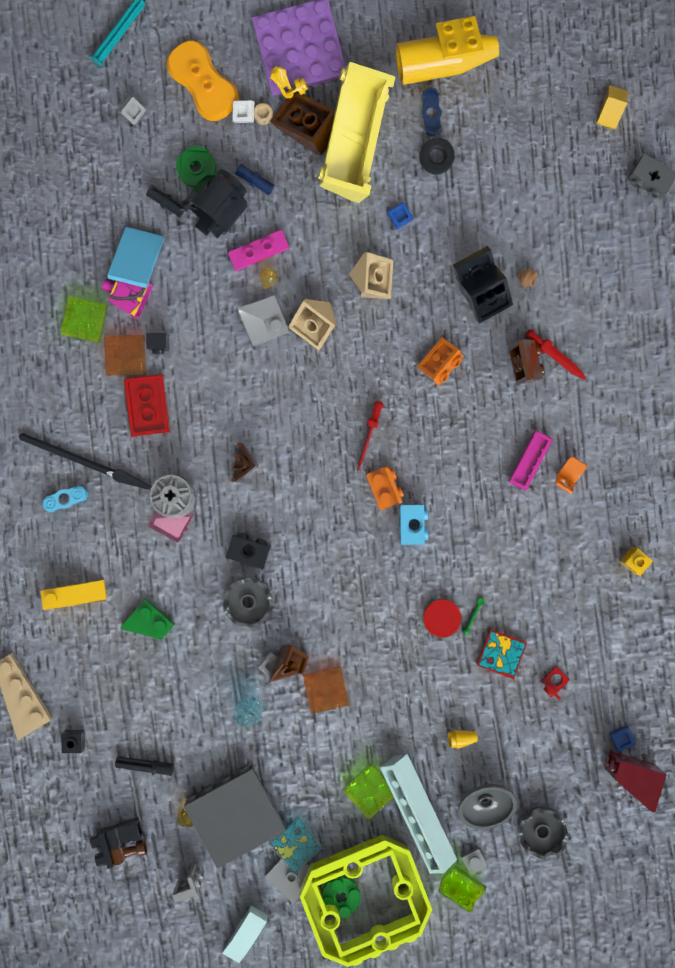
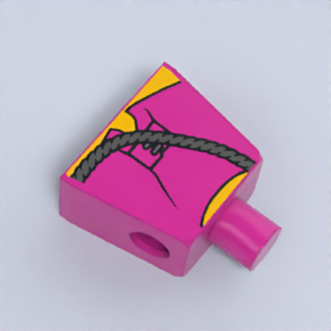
M105 279L102 285V290L110 293L108 300L137 320H139L153 288L151 283H148L147 288L120 281L113 282L109 279Z

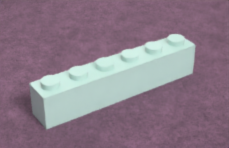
M408 754L393 756L380 769L429 873H444L457 858Z

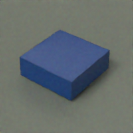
M405 202L387 211L396 230L414 220Z
M628 726L609 733L617 752L636 745Z

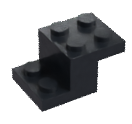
M488 246L453 264L460 291L472 306L475 319L479 324L513 305L507 278L495 265L492 251Z

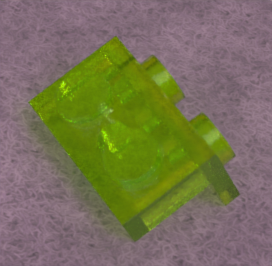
M453 865L441 878L439 892L471 913L474 909V903L486 892L487 886L456 865Z

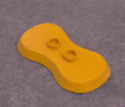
M187 40L177 45L166 58V68L169 75L188 89L193 97L198 113L203 118L209 121H219L233 112V101H239V92L236 86L217 72L213 66L209 51L202 43L196 40Z

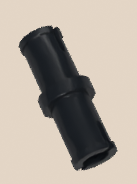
M154 185L148 189L146 196L159 203L162 209L166 208L179 218L183 215L184 212L179 209L181 204L172 199L170 194L166 195Z

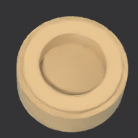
M266 103L256 105L254 108L255 121L261 125L270 123L273 118L272 108Z

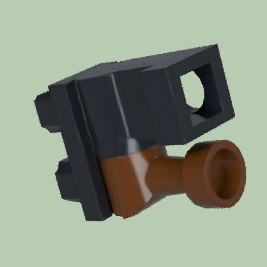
M139 817L102 828L99 833L91 836L90 844L92 849L102 847L103 851L95 855L96 866L107 865V869L122 864L127 857L138 854L140 857L147 855L146 842L144 839L141 840L143 830ZM127 842H136L135 846L125 847Z

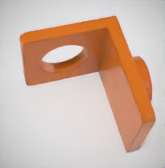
M570 456L557 473L555 484L572 494L574 484L587 469V464L574 456Z

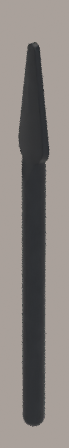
M24 433L19 435V439L23 442L111 476L116 482L148 490L151 489L150 485L122 469L114 470Z

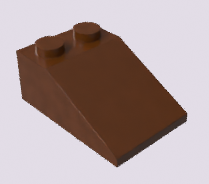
M295 92L292 98H286L270 122L306 149L322 156L328 147L336 110Z
M518 340L508 348L516 386L543 379L545 371L543 364L539 362L540 348L538 344H535V340Z

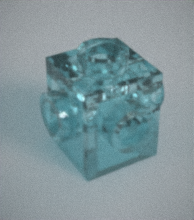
M250 694L244 701L240 700L234 707L236 712L232 718L236 720L238 725L246 729L252 724L256 726L262 718L260 714L265 705Z

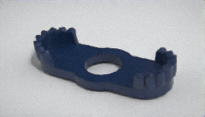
M428 87L422 94V117L424 119L425 131L430 136L437 135L442 128L440 124L441 108L439 107L440 93L433 87ZM427 109H436L437 116L429 118L426 115Z

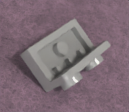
M197 862L192 863L187 877L178 880L172 894L175 903L179 901L182 903L187 902L193 896L198 895L204 874L202 868L198 867Z

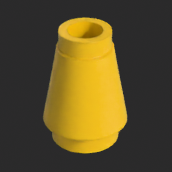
M452 730V732L447 734L450 748L458 749L478 741L476 731Z

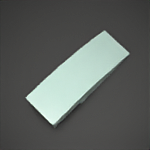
M251 905L222 954L240 963L265 926L268 915Z

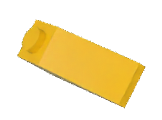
M104 580L40 590L43 610L107 599Z

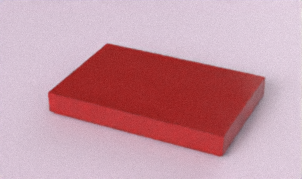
M157 374L125 378L124 387L131 437L169 433L170 424L164 375Z

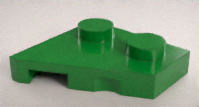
M145 599L120 628L162 640L175 623L149 600Z

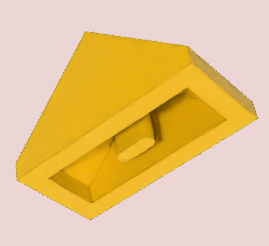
M609 85L596 124L616 129L627 105L628 91Z

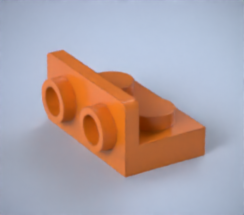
M441 337L417 368L439 386L448 379L451 371L460 365L463 355L457 347Z
M388 466L366 474L379 510L402 503L401 498L404 495L401 487H396L394 480L397 477L393 468L389 469Z

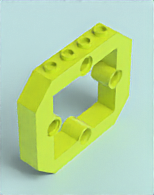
M383 834L310 864L299 889L301 902L322 956L347 967L357 966L363 960L370 957L376 958L384 951L395 950L405 942L415 941L417 937L422 935L432 912L430 902L408 846ZM391 856L397 872L391 882L394 894L401 900L407 899L412 914L384 926L380 924L375 925L371 928L370 932L340 944L335 931L340 924L338 909L335 905H325L318 885L344 874L348 878H357L361 875L363 866ZM351 862L357 863L354 868L347 867ZM400 884H407L404 889H398ZM329 914L334 915L331 920H327L325 917ZM378 936H384L382 940H376Z

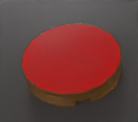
M436 599L430 602L423 611L424 626L430 634L436 637L446 638L452 636L461 625L462 615L460 609L454 602L448 599Z

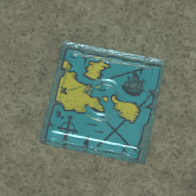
M299 817L287 826L286 832L276 836L269 842L270 846L294 875L324 848Z

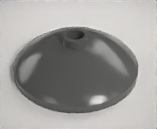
M485 784L473 788L463 796L458 805V813L461 821L471 828L491 829L506 823L514 815L517 801L513 792L508 788L496 784Z

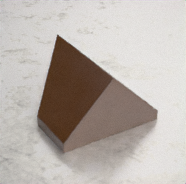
M243 443L237 444L239 448L238 453L235 455L234 475L231 477V482L239 481L259 467Z
M292 645L281 646L268 683L297 674L303 675L309 656Z

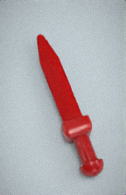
M534 329L526 332V338L535 340L542 354H548L571 374L583 380L586 379V376L576 364L552 346V341L549 339L543 340L534 333Z
M381 401L373 403L372 415L367 422L370 428L360 456L357 473L364 460L373 428L378 427L380 411L384 408V404Z

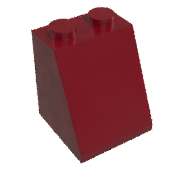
M610 750L609 755L604 760L607 772L645 807L655 813L667 774L655 763Z

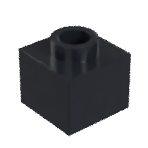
M146 333V349L152 351V354H164V351H169V335L167 333Z
M65 730L61 734L62 753H82L85 750V730ZM69 741H73L74 745H70Z

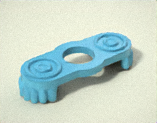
M77 485V487L59 490L56 494L46 496L42 505L46 511L55 512V510L61 508H69L72 504L84 502L87 500L89 492H87L86 487ZM63 493L68 494L70 497L66 505L61 504L59 501V496Z

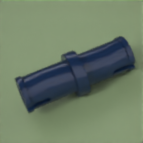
M242 163L235 172L236 176L250 183L249 186L258 188L268 196L275 187L274 184L261 177L260 173L253 172Z

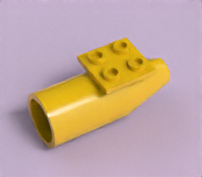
M476 16L436 23L437 36L396 43V62L402 85L460 75L499 56L497 36L480 34Z

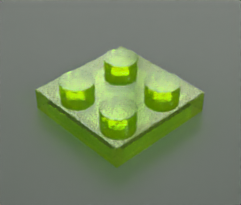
M68 296L60 334L100 343L108 305Z
M372 763L343 788V792L368 820L394 798L385 777Z

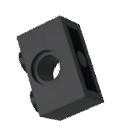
M238 532V535H232L225 558L263 570L271 545H267L268 541L260 538H257L256 541L251 540L249 535ZM245 545H252L254 547V554L247 555L244 552Z

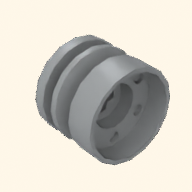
M175 475L162 476L156 480L151 487L149 495L151 505L155 511L173 519L182 518L189 514L196 500L192 486L181 477ZM171 491L176 495V497L172 498V501L167 498V495H171Z

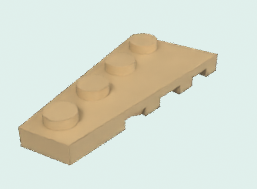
M13 653L1 659L0 687L18 741L53 718Z

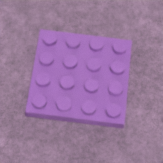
M316 0L252 17L272 96L282 94L277 84L270 79V72L276 66L286 69L287 78L292 88L295 87L294 80L297 78H304L308 87L339 79L342 68L346 66L328 0ZM286 86V87L284 88V90H285V92L287 93V92L289 91V89H288V87Z

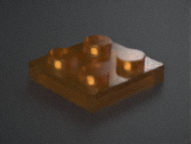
M145 335L104 336L106 376L146 374Z
M341 666L303 674L311 714L349 706Z

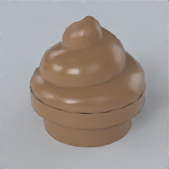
M526 268L523 271L517 272L516 275L520 284L527 288L528 286H534L538 273L533 268Z

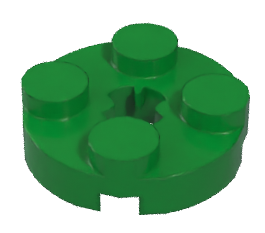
M193 146L187 148L182 155H179L176 162V170L182 182L194 188L206 175H215L216 163L212 155L205 148ZM195 163H199V166L202 165L198 172H194V169L191 170V166H195Z
M339 876L326 882L323 887L322 897L325 905H335L338 909L339 917L347 918L357 910L360 904V890L353 879L347 876ZM342 892H344V897L346 898L344 900H338L336 894H341Z

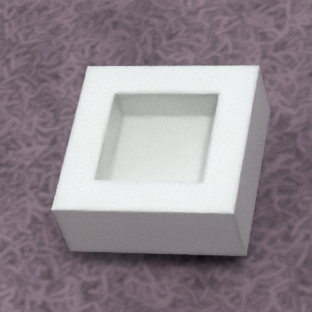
M251 100L233 101V122L254 123V102Z

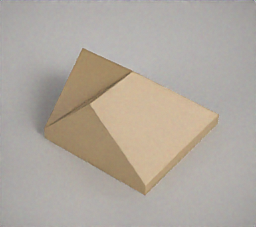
M365 252L351 270L349 276L360 289L361 297L391 299L393 260Z
M305 299L288 328L318 351L337 324L330 302Z

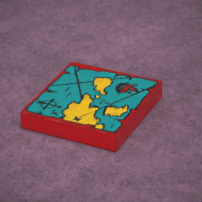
M489 629L476 665L514 679L527 642Z

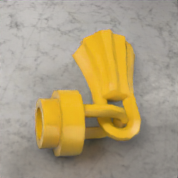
M278 66L272 68L270 79L277 84L285 98H292L293 94L297 91L300 95H303L309 89L304 78L294 80L295 87L292 88L287 78L286 69ZM286 86H287L288 89H289V91L287 92V94H286V92H285V90H284V88H285Z

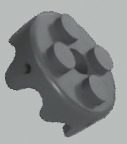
M250 577L241 578L232 583L226 590L223 611L235 625L250 628L256 627L266 620L271 612L273 604L272 594L262 581ZM247 596L254 600V604L251 607H246L243 604V599Z
M544 806L534 807L525 812L518 824L519 840L529 855L545 859L547 856H559L563 853L569 834L565 821L554 809ZM539 827L547 828L546 834H537Z

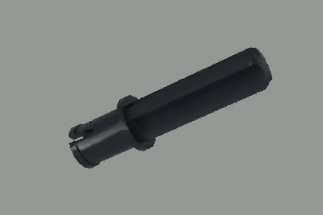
M118 756L115 761L116 768L152 773V775L172 776L174 771V763L157 762V759L149 761Z

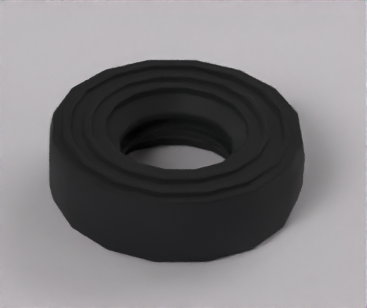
M443 138L428 140L420 151L421 165L431 174H442L448 171L455 159V151L452 145ZM434 149H440L443 151L445 158L440 163H434L430 159V152Z

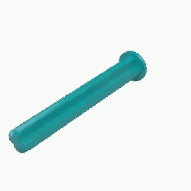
M143 0L132 1L93 55H89V58L97 66H103V61L144 8L145 3Z

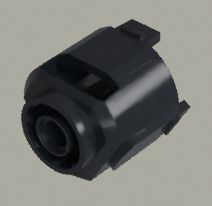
M221 169L216 175H206L183 201L179 209L183 212H187L190 209L199 218L195 228L205 236L211 232L218 239L221 234L226 235L248 207L247 201L244 198L247 190L233 175Z

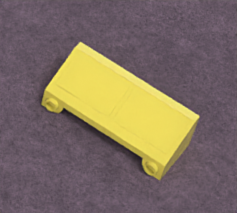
M349 62L345 68H342L340 73L341 88L324 165L319 169L318 179H320V187L348 200L360 203L370 195L371 185L368 184L371 180V177H369L385 102L389 98L388 87L394 86L395 76Z

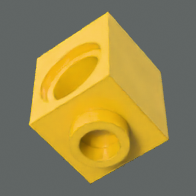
M631 547L619 562L633 574L641 576L653 561L639 548Z

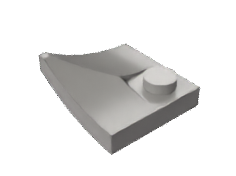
M275 295L237 308L253 347L289 333Z

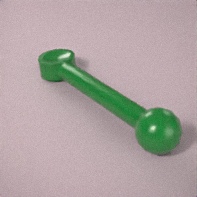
M483 598L477 599V606L466 628L462 631L464 635L470 633V627L480 607L485 604Z

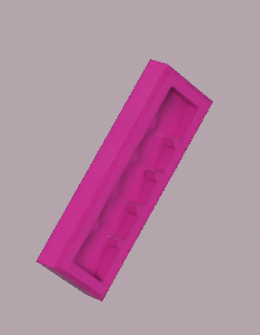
M279 230L228 252L237 272L290 248L283 231Z
M535 430L508 482L526 491L553 439Z

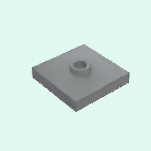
M281 857L265 874V878L288 900L294 903L300 897L299 889L310 863L304 860V863L296 871H292Z

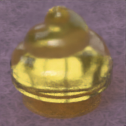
M262 268V272H259L258 277L264 289L277 283V271Z
M183 808L178 813L177 823L182 827L189 828L193 826V823Z

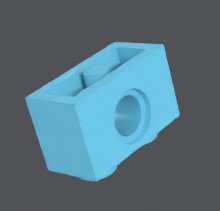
M423 504L399 505L401 545L425 544V540H428V528H424V520H428V509H424ZM412 519L419 521V526L415 530L410 529L408 525Z

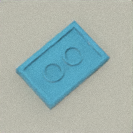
M125 227L107 274L108 279L147 288L164 242V236Z

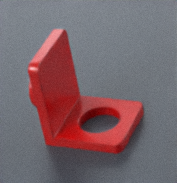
M557 666L541 680L545 685L543 690L550 697L554 695L558 700L561 698L557 693L570 681ZM554 674H559L562 677L559 685H554L551 682V677Z

